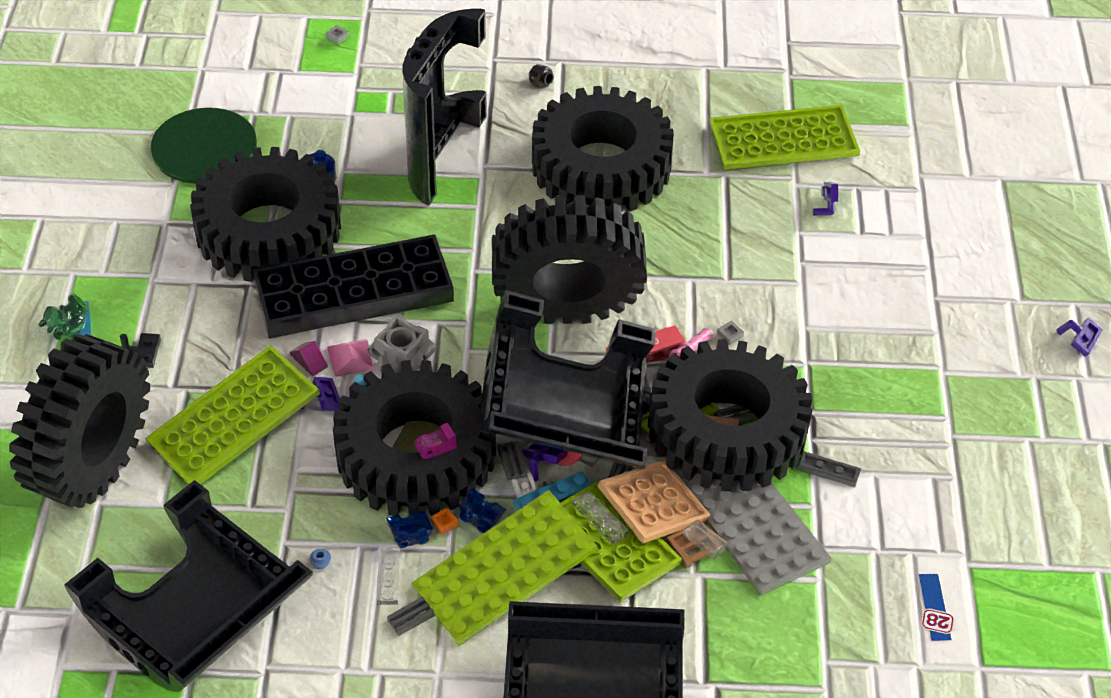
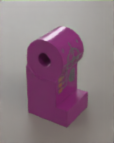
M445 423L440 426V430L429 435L420 436L414 445L423 459H429L455 449L456 435L449 424Z

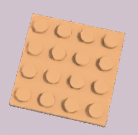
M665 460L647 465L644 469L638 468L601 480L598 484V488L642 543L683 530L700 521L706 522L711 516L675 471L666 466Z

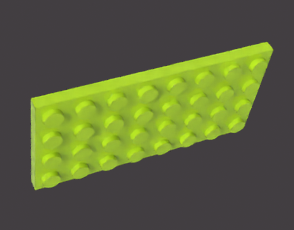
M843 105L709 118V125L724 170L860 156V148Z
M270 345L145 439L188 485L194 480L202 484L317 397L320 392L314 384Z
M548 490L412 582V586L421 597L425 598V602H428L429 607L434 610L435 616L458 646H460L508 613L509 601L524 602L595 553L598 548Z

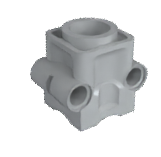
M398 315L391 319L387 327L374 338V342L368 347L370 356L378 360L380 372L381 366L391 364L395 373L401 372V361L411 360L412 371H420L421 361L428 360L436 350V345L429 339L427 329L413 325Z

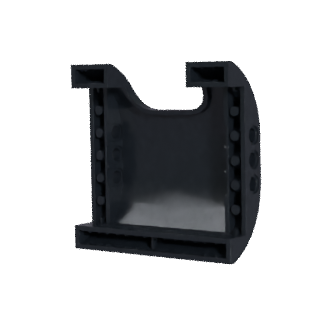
M482 8L453 11L432 21L422 31L420 36L416 37L413 46L407 50L403 61L402 75L408 181L414 195L428 206L437 195L435 161L457 127L462 122L480 128L487 117L486 91H463L446 96L444 89V58L447 52L459 43L479 48L486 38L485 9Z
M506 290L496 315L486 359L480 411L483 431L644 469L647 462V448L640 447L645 368L646 357L655 346L656 329L619 319L612 333L604 358L594 365L551 356L542 352L537 347L534 338L535 327L542 317L544 300Z
M196 480L192 481L163 505L169 519L187 545L186 556L149 589L141 593H131L123 590L116 584L113 570L99 558H96L64 584L73 602L91 626L143 674L159 686L172 692L182 691L313 576V571L299 560L288 566L215 509L211 504L209 490Z
M509 601L503 698H683L685 609Z

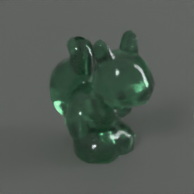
M72 293L68 296L67 305L62 304L59 308L47 306L43 313V319L39 322L38 326L43 327L47 325V333H51L54 330L53 336L56 340H60L63 335L73 337L83 330L85 315L89 311V307L80 297Z

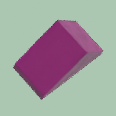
M315 341L305 342L289 352L312 377L328 368V364Z

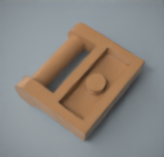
M703 521L667 537L668 545L682 558L681 564L685 569L691 567L692 563L713 553L718 554L722 551L721 545ZM705 543L710 545L689 556L686 553Z

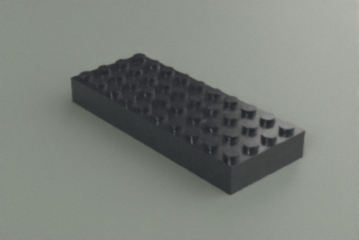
M435 234L253 269L255 287L269 339L454 302L453 284Z

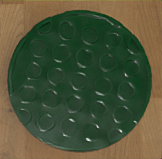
M211 107L187 110L169 118L156 130L151 141L153 161L160 170L175 180L194 184L198 178L206 179L205 170L211 166L219 170L218 160L226 157L231 163H234L235 152L243 151L246 158L253 157L252 148H257L256 133L250 122L230 110Z

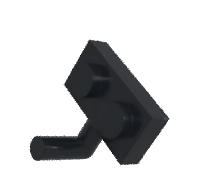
M141 333L138 346H130L127 334H121V346L137 352L138 356L145 360L143 367L154 368L161 341L160 334Z

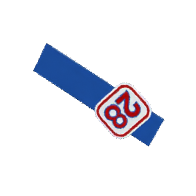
M919 574L926 609L922 614L921 625L923 628L930 630L932 641L952 640L950 633L953 631L955 619L952 614L946 612L939 575Z

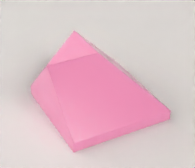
M367 339L327 346L335 377L373 369L372 359L368 353L369 344Z

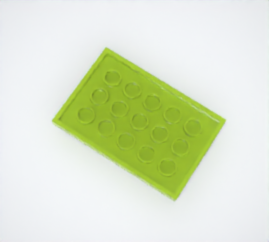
M598 480L560 503L597 545L598 550L580 563L619 602H622L681 565L682 558L661 538L642 543L598 488L599 481H601Z

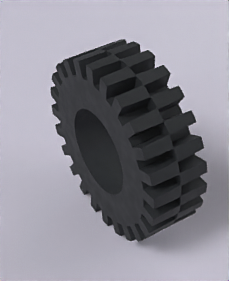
M593 86V95H587L583 87L576 89L575 98L568 92L560 95V103L553 99L547 103V110L541 109L538 113V121L534 120L533 176L537 177V185L540 189L546 187V195L550 199L558 195H564L566 204L574 201L575 195L585 196L586 205H590L595 198L604 199L605 206H610L613 203L619 206L625 204L629 211H634L638 207V199L645 205L652 202V195L659 196L663 191V184L667 185L669 182L674 138L673 128H670L671 121L668 116L663 117L661 107L655 106L651 108V100L644 97L636 102V92L629 90L624 97H621L620 88L611 87L610 94H602V86ZM593 143H608L624 149L625 152L614 156L601 157L587 154L579 150V148Z
M261 147L252 148L253 157L246 158L243 151H238L234 153V163H231L224 157L218 160L219 170L210 166L205 170L206 179L198 178L195 183L196 191L192 190L191 192L192 204H190L197 247L198 249L201 248L202 256L206 261L211 259L213 268L219 271L225 266L226 275L235 278L239 271L242 270L244 281L252 282L254 279L253 269L320 257L322 253L330 255L333 252V242L338 243L340 238L339 230H341L338 187L335 185L332 173L326 174V166L321 162L314 165L313 157L305 154L299 160L297 150L289 149L285 157H283L280 153V147H271L270 154L262 156ZM267 205L282 206L292 210L288 215L269 222H254L241 217L254 208Z
M564 195L555 196V205L549 206L546 200L542 198L535 200V210L524 204L518 207V216L512 213L507 214L504 217V224L499 223L495 228V235H492V285H494L495 296H500L501 303L504 292L507 290L544 300L542 315L544 316L545 324H553L556 317L563 318V324H572V318L580 317L583 324L592 323L591 315L593 314L604 320L610 318L609 309L619 314L625 310V303L633 305L637 301V294L644 292V283H647L644 233H642L639 221L634 222V216L629 211L621 214V206L613 203L605 209L604 199L595 198L590 205H586L585 196L575 195L574 203L566 204ZM561 260H582V261H583V262L573 263V264L553 263V262L561 261Z
M76 334L73 340L65 339L61 342V350L54 348L48 354L49 365L40 363L36 369L39 377L38 382H28L25 391L30 394L28 402L20 401L16 411L22 413L23 417L22 420L14 422L11 432L19 435V437L9 444V452L15 454L10 460V467L16 470L14 479L21 483L20 486L71 508L74 506L83 508L85 503L91 505L96 502L97 494L103 496L108 491V481L115 483L120 477L119 465L126 467L129 463L130 458L127 455L129 447L136 449L139 439L134 438L136 430L143 429L146 420L140 418V414L149 408V400L143 397L150 392V383L145 381L149 376L148 368L143 367L145 360L138 356L137 352L89 334H85V336Z
M719 339L716 350L711 349L708 341H702L698 343L697 353L690 346L681 349L680 358L673 354L667 359L666 367L660 366L658 369L656 380L654 379L649 408V439L651 443L656 442L655 452L659 458L667 455L666 466L673 471L683 464L682 478L691 481L696 473L701 474L700 486L710 489L714 478L721 480V491L731 492L733 481H739L742 491L752 490L754 478L763 488L771 485L773 475L781 480L786 476L788 467L794 469L798 464L799 456H802L811 421L813 410L811 408L812 395L811 393H806L808 386L804 378L797 379V368L794 365H790L783 369L784 357L777 353L767 360V348L758 345L752 354L746 352L748 342L738 340L736 350L729 349L727 339ZM711 403H731L748 409L759 420L742 426L725 425L708 418L700 409Z
M411 360L401 361V372L395 373L391 364L381 366V379L372 371L363 375L364 381L367 383L366 388L357 382L351 384L349 387V397L342 395L339 400V411L334 412L333 438L339 474L342 473L343 483L346 488L353 487L356 499L361 502L368 496L370 508L376 511L386 501L388 514L397 517L402 505L408 506L409 518H419L420 506L427 505L430 515L433 516L440 512V502L445 501L450 510L456 509L460 506V494L470 500L476 495V485L484 487L488 481V472H492L494 469L496 434L485 432L481 427L482 386L477 381L469 384L467 373L460 370L452 378L451 366L444 363L441 364L437 373L432 372V364L429 360L421 361L420 371H412ZM410 421H426L438 426L448 423L456 435V448L436 457L423 459L419 452L396 450L384 443L383 439L391 431Z

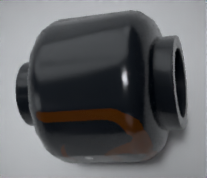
M536 64L530 69L529 81L531 84L546 88L553 82L554 75L550 67Z

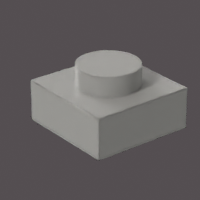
M335 25L325 33L326 39L339 45L349 37V31Z
M731 320L717 329V335L722 339H727L728 345H731L744 336V331Z

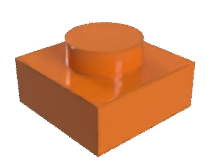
M448 507L430 517V522L441 535L459 526L458 519Z

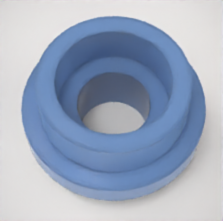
M316 549L310 555V563L317 569L326 568L331 561V555L325 549Z

